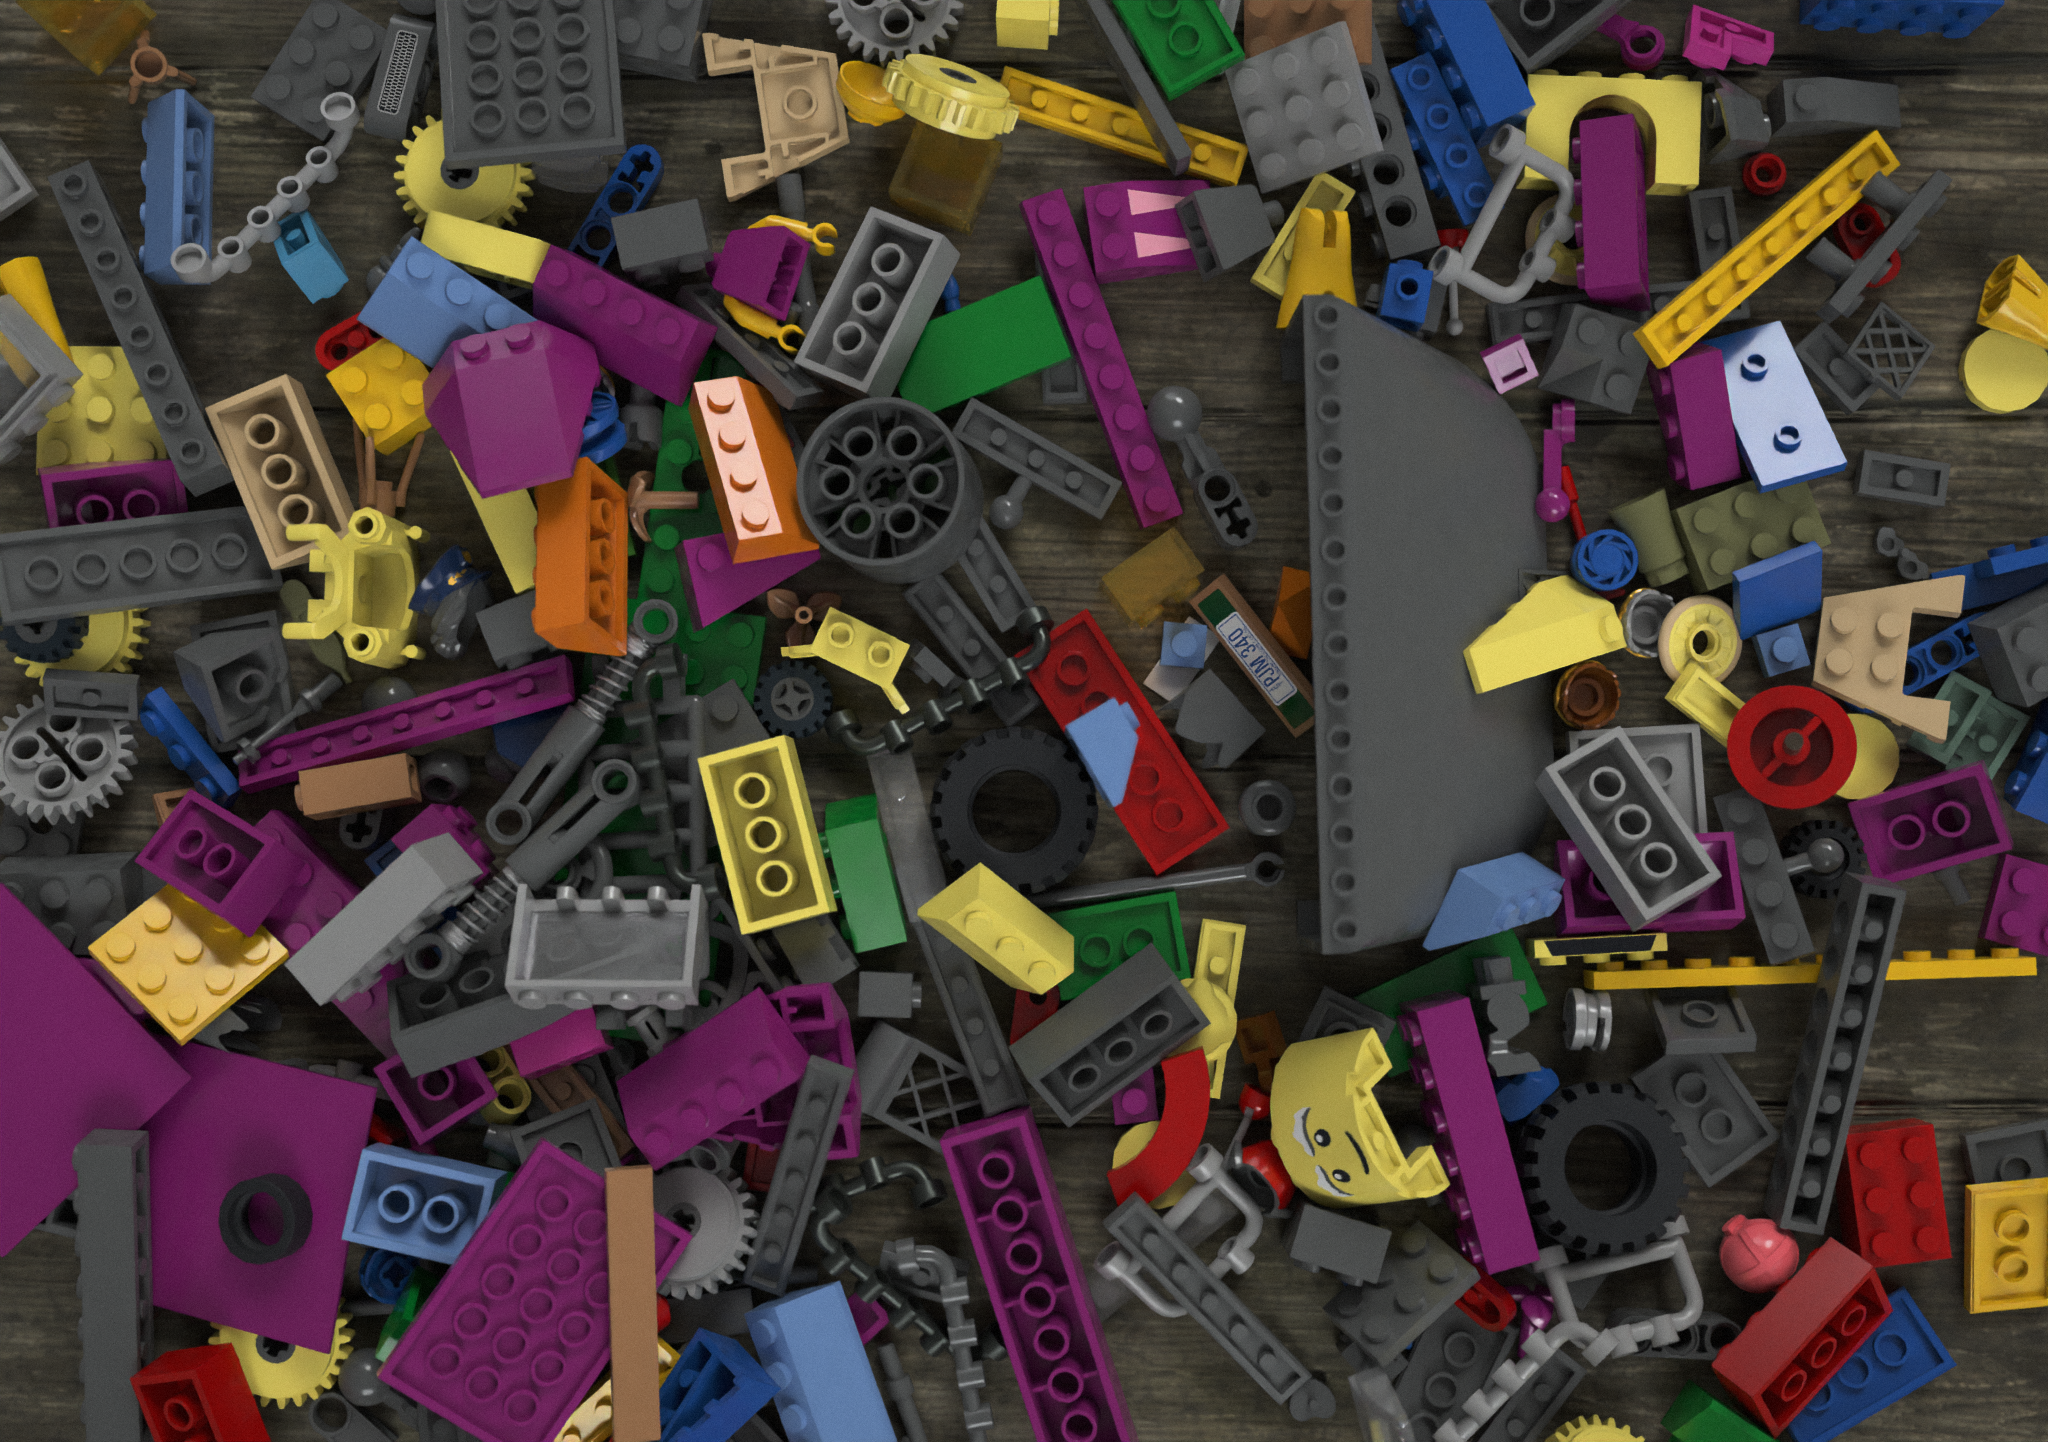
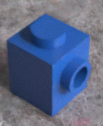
M1398 260L1397 264L1390 263L1383 275L1376 317L1398 329L1418 332L1425 321L1434 271L1423 269L1422 263L1413 260Z

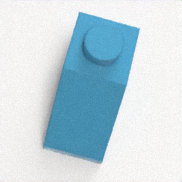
M305 209L299 213H292L279 221L281 234L273 241L282 266L313 304L321 298L332 297L338 293L343 284L349 281L341 260L309 210Z

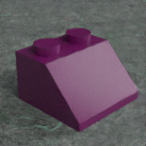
M398 1053L373 1068L419 1146L433 1144L469 1121L499 1097V1094L475 1056L413 1078L409 1075Z

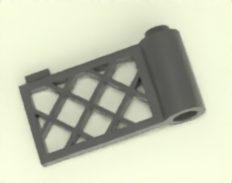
M881 1017L877 1018L855 1057L862 1093L861 1118L864 1113L873 1116L943 1154L939 1140L929 1135L926 1119L951 1112L954 1126L958 1127L959 1123L955 1111L978 1104L981 1105L984 1118H987L979 1096L953 1104L947 1081L963 1076L972 1080L967 1065L921 1041L894 1023ZM919 1052L936 1060L940 1073L939 1077L915 1083L911 1066ZM942 1064L956 1072L945 1075ZM908 1074L911 1085L900 1088L903 1080ZM943 1083L949 1106L923 1113L917 1090ZM913 1091L919 1115L901 1120L886 1112L895 1096ZM1030 1100L1017 1105L1015 1109L1030 1105ZM921 1121L923 1131L910 1124Z

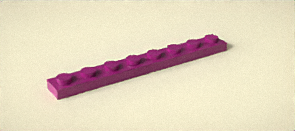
M1062 188L1021 201L1019 204L1021 214L1119 476L1123 482L1139 529L1142 530L1182 515V508L1153 431L1149 426L1146 412Z
M566 655L558 656L270 739L257 749L261 754V758L253 764L245 759L239 764V787L246 793L251 794L299 780L298 771L377 758L576 701L572 662Z

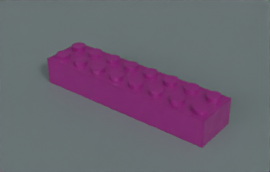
M1023 1106L946 1130L939 1142L1037 1442H1139L1031 1106Z

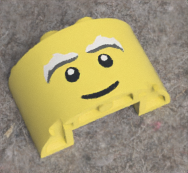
M1374 1027L1293 1043L1286 1049L1274 1070L1270 1099L1271 1140L1274 1146L1278 1148L1280 1157L1293 1184L1313 1201L1332 1209L1431 1197L1444 1191L1450 1185L1432 1145L1417 1147L1405 1160L1371 1091V1088L1393 1067Z

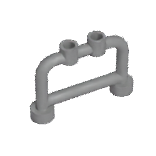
M1510 124L1503 125L1491 140L1489 155L1505 165L1461 252L1459 253L1448 246H1443L1433 255L1428 266V270L1434 271L1432 279L1444 286L1456 281L1481 296L1500 304L1515 303L1523 298L1531 289L1535 280L1541 283L1549 280L1556 268V260L1548 256L1555 241L1565 243L1575 232L1576 220L1569 216L1575 202L1572 173L1563 165L1526 145V135L1524 132ZM1524 165L1554 181L1559 188V195L1554 207L1547 210L1540 221L1539 229L1541 232L1535 244L1523 254L1519 262L1520 273L1517 279L1510 286L1504 287L1471 269Z
M1206 1143L1198 1147L1192 1160L1186 1167V1171L1197 1182L1162 1219L1175 1232L1216 1187L1245 1215V1226L1236 1237H1230L1221 1245L1218 1250V1256L1208 1266L1222 1279L1230 1269L1236 1274H1242L1254 1262L1255 1255L1249 1248L1255 1243L1261 1233L1263 1216L1261 1208L1255 1199L1221 1167L1223 1156L1211 1144ZM1111 1242L1098 1254L1094 1262V1268L1108 1281L1119 1278L1154 1312L1161 1316L1172 1318L1188 1313L1176 1299L1170 1300L1165 1298L1138 1273L1143 1265L1120 1242Z
M1680 1215L1676 1222H1665L1663 1225L1666 1227L1667 1233L1659 1240L1646 1244V1248L1635 1252L1623 1251L1621 1255H1601L1569 1263L1563 1245L1538 1250L1541 1260L1532 1262L1531 1265L1534 1273L1544 1272L1560 1323L1573 1320L1579 1321L1566 1283L1670 1257L1685 1297L1684 1308L1677 1313L1665 1314L1646 1321L1608 1329L1620 1340L1610 1353L1612 1359L1636 1353L1639 1351L1636 1342L1648 1339L1651 1340L1653 1348L1680 1341L1677 1332L1693 1326L1701 1316L1704 1305L1702 1291L1682 1236L1690 1233L1684 1215ZM1569 1339L1578 1348L1585 1349L1587 1347L1579 1340Z

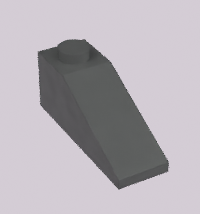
M1832 77L1784 79L1767 95L1768 117L1772 129L1771 138L1871 132L1876 129L1877 131H1887L1901 128L1898 85Z

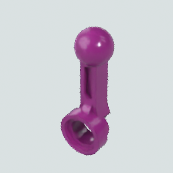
M1615 14L1595 29L1621 45V58L1624 64L1633 70H1650L1657 66L1664 56L1665 40L1662 33L1655 27L1648 25L1639 26V22L1627 20ZM1640 37L1650 38L1655 43V47L1650 52L1644 54L1636 53L1631 49L1630 45L1635 39Z
M1562 399V403H1553V429H1544L1543 491L1536 497L1535 511L1546 522L1562 520L1570 509L1569 497L1561 490L1562 448L1569 442H1575V399Z

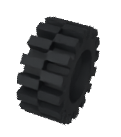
M1809 820L1802 822L1803 825H1795L1790 829L1792 834L1784 836L1781 843L1785 844L1784 850H1780L1783 859L1807 852L1811 843L1820 838H1830L1837 841L1844 852L1842 865L1836 871L1826 876H1818L1811 870L1789 876L1792 886L1795 887V892L1812 898L1833 899L1834 896H1838L1844 871L1865 874L1866 868L1861 867V861H1867V853H1861L1859 847L1865 845L1862 839L1854 838L1853 835L1856 832L1851 827H1843L1844 823L1829 820Z

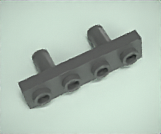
M1938 169L1923 181L1915 192L1908 194L1878 170L1864 185L1860 193L1890 215L1888 218L1890 223L1860 259L1857 258L1855 261L1825 237L1808 253L1805 258L1835 281L1834 291L1815 314L1828 324L1840 315L1846 318L1851 316L1865 299L1860 292L1870 281L1874 285L1877 284L1892 267L1893 264L1887 260L1896 248L1901 252L1904 251L1919 234L1920 230L1915 227L1923 215L1931 218L1947 200L1948 197L1942 194V192L1953 179Z

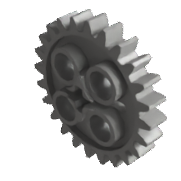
M825 0L827 8L835 9L828 16L831 25H840L836 30L839 41L851 37L848 43L849 52L854 53L863 47L864 62H869L877 54L879 55L882 68H885L890 57H895L896 60L900 61L905 59L908 54H920L923 50L930 56L935 57L936 49L934 43L937 41L948 46L949 36L945 29L958 31L959 23L953 16L964 15V4L956 0H903L904 3L900 0H874L873 3L867 6H860L854 0ZM911 10L917 15L925 17V20L919 22L913 17ZM895 20H903L909 25L904 32L899 34L891 33L886 29Z
M36 694L33 695L34 707L27 709L25 706L17 704L16 708L20 714L17 719L7 716L2 718L8 729L7 731H0V799L6 806L11 804V808L18 816L27 812L30 819L37 823L45 814L46 819L51 825L57 823L60 814H64L71 824L75 823L76 812L83 810L91 818L93 817L92 805L98 803L105 808L110 807L106 795L109 792L122 795L123 791L117 784L118 781L133 779L132 774L125 766L138 764V759L132 750L139 746L134 736L131 735L135 731L128 720L45 714L44 702ZM75 724L72 729L61 732L65 726ZM40 731H46L62 751L74 761L78 769L87 776L85 781H79L63 760L54 754L46 741L38 735ZM38 750L33 757L24 759L28 753ZM102 752L97 759L87 761L91 755ZM65 779L59 787L50 789L54 782Z

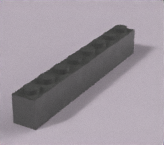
M95 1128L76 1145L72 1155V1167L74 1171H78V1189L75 1192L73 1202L74 1212L79 1214V1232L75 1240V1253L77 1257H80L81 1273L76 1285L77 1298L82 1299V1316L77 1330L79 1341H83V1358L79 1367V1380L81 1383H84L85 1390L80 1420L82 1424L86 1425L85 1442H155L129 1379L155 1360L149 1131Z

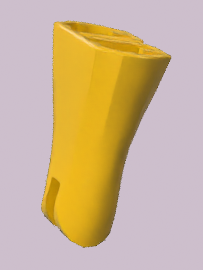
M1301 208L1295 230L1290 269L1277 319L1276 328L1280 330L1286 329L1303 295H1334L1357 307L1351 267V233L1347 211L1328 210L1323 215L1320 209Z
M2019 254L2004 259L1986 280L1978 311L1977 324L2018 337L2048 350V286Z
M18 257L1 265L0 296L11 294L74 363L38 257ZM0 331V351L19 379L29 389L41 375Z

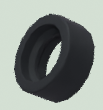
M269 1173L241 1181L230 1189L220 1206L218 1224L222 1240L233 1255L243 1262L262 1265L290 1256L304 1245L311 1232L313 1212L309 1197L299 1183L287 1175ZM266 1192L276 1200L282 1210L284 1218L283 1234L276 1244L266 1245L257 1239L250 1228L248 1220L249 1203L256 1193Z

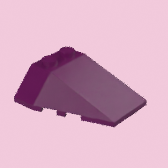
M541 320L525 324H515L509 328L484 334H474L451 342L422 384L425 415L431 426L435 427L447 449L456 457L461 469L482 499L573 477L584 439L582 430L586 416L591 415L593 408L591 397L594 387H599L602 378L595 344Z
M831 982L786 986L767 995L766 997L809 1057L815 1055L855 1070L827 1160L858 1157L860 1154L862 1093L847 1009ZM689 1032L665 1042L662 1045V1049L664 1050ZM805 1071L799 1079L709 1136V1138L731 1143L734 1139L760 1145L759 1149L771 1152L775 1149L781 1150Z

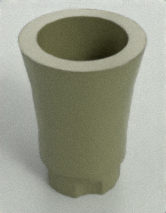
M1665 488L1649 492L1607 511L1619 532L1624 533L1633 541L1638 551L1637 568L1640 574L1644 573L1649 588L1664 585L1690 572L1683 558L1686 554L1673 523Z

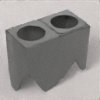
M1211 669L1156 711L1181 709L1176 723V733L1190 740L1206 743L1208 751L1202 760V769L1210 768L1216 764L1224 768L1216 779L1266 731Z
M249 990L193 1038L230 1054L232 1053L224 1046L241 1050L262 1051L258 1046L247 1040L242 1035V1032L275 1031L281 1028L283 1019L275 1002Z

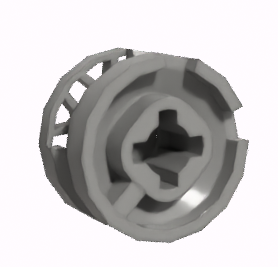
M1580 988L1568 989L1564 999L1562 1017L1567 1030L1563 1031L1566 1048H1569V1050H1581L1583 1046H1589L1590 1050L1604 1052L1607 1049L1612 1027V1006L1608 991L1593 990L1592 994L1584 993V990Z

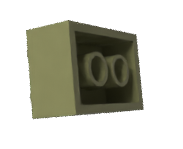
M1750 480L1670 512L1677 535L1686 554L1683 558L1690 572L1685 575L1694 596L1732 582L1733 571L1811 541H1815L1820 548L1831 544L1806 481L1759 494L1754 481Z

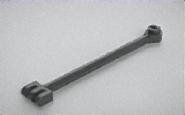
M1266 851L1258 853L1251 862L1045 890L1034 894H1023L1022 896L1039 909L1240 881L1254 880L1259 885L1269 887L1281 881L1285 870L1274 869L1272 875L1268 877L1260 875L1258 867L1262 861H1271L1274 866L1284 864L1278 855Z

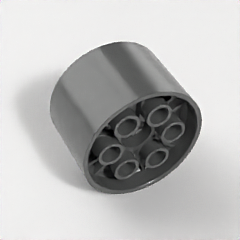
M871 397L858 400L840 408L825 419L814 431L799 461L796 480L797 498L802 516L808 528L828 550L858 572L872 579L887 583L905 584L932 578L958 561L973 542L979 529L983 514L984 495L979 471L973 459L935 414L914 402L895 397ZM892 430L887 438V444H884L883 432ZM916 438L917 447L915 451L908 456H900L898 449L903 440ZM866 439H872L873 447L871 451L865 456L856 457L855 448ZM943 446L949 451L951 458L933 465L924 464L926 460ZM846 457L852 461L849 469L841 465ZM886 467V472L880 473L876 478L872 476L876 471ZM927 476H938L939 482L935 491L926 495L920 494L922 484ZM840 477H849L850 485L847 491L842 495H833L832 487L835 481ZM867 484H870L871 489L867 491ZM894 484L898 488L896 490L898 498L891 501L887 498L889 495L887 488ZM927 506L949 513L941 529L924 516L929 510ZM846 508L840 520L833 525L830 514ZM869 514L871 516L870 527L861 534H855L853 532L854 521L861 515ZM914 514V527L907 533H898L896 528L899 525V519L903 515ZM882 532L890 534L892 558H878Z

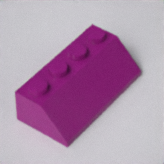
M1634 114L1579 121L1580 137H1575L1572 140L1574 163L1581 164V178L1574 179L1576 206L1582 205L1583 220L1575 222L1577 247H1584V262L1577 263L1578 288L1585 289L1591 303L1641 312L1650 311L1644 145Z
M550 245L533 283V317L535 319L593 342L601 366L682 407L718 327L572 251Z
M1734 832L1693 833L1722 877L1704 892L1636 932L1632 931L1573 840H1557L1555 842L1553 871L1566 879L1559 892L1562 895V900L1554 912L1557 938L1647 934L1652 932L1728 930L1734 928L1746 918Z
M758 987L618 1079L616 1083L628 1133L656 1171L799 1079L805 1071L810 1057L764 992Z

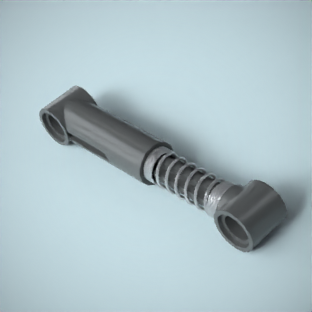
M651 599L643 602L636 609L633 621L627 627V655H610L612 661L609 665H603L604 672L602 675H596L598 680L594 685H589L590 691L588 694L581 695L583 701L578 699L576 705L568 704L498 802L489 810L486 817V828L489 835L496 842L503 845H514L524 841L530 835L606 729L602 727L607 720L605 715L609 710L614 711L612 705L616 700L621 701L620 694L623 690L629 691L627 685L632 681L636 670L644 661L652 658L654 653H656L657 646L665 645L675 637L678 631V616L675 609L668 602L661 599ZM652 611H661L669 619L667 630L658 635L648 633L643 627L645 616ZM549 766L553 769L528 805H526L522 800L546 767ZM513 809L522 817V828L515 835L505 834L499 827V817L505 810Z
M619 759L606 760L598 765L593 772L592 779L506 859L508 866L502 869L504 874L499 879L494 877L495 882L490 887L484 886L486 891L482 895L475 894L476 900L471 905L466 903L467 909L462 913L457 912L456 915L458 917L453 922L447 920V923H444V926H441V928H435L431 933L419 935L409 943L404 957L405 964L410 973L417 978L437 984L447 982L453 978L459 970L461 960L464 958V952H467V949L472 947V942H478L477 935L480 933L486 934V927L489 924H496L495 918L499 915L505 916V909L515 906L514 901L517 896L518 884H528L530 889L537 892L623 810H628L637 805L639 793L644 791L641 777L634 768L624 760ZM618 775L627 776L628 786L625 791L619 795H610L608 793L610 780ZM439 947L442 951L441 963L435 969L427 970L424 965L426 953L432 948Z

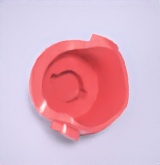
M1742 1214L1732 1217L1722 1227L1724 1236L1719 1248L1720 1263L1725 1274L1739 1288L1752 1293H1765L1771 1290L1776 1292L1779 1286L1786 1282L1796 1271L1799 1262V1246L1794 1234L1789 1229L1779 1228L1771 1219H1747Z

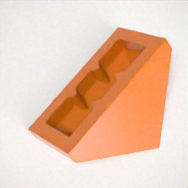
M1283 566L1269 632L1289 657L1307 660L1312 639L1310 572Z

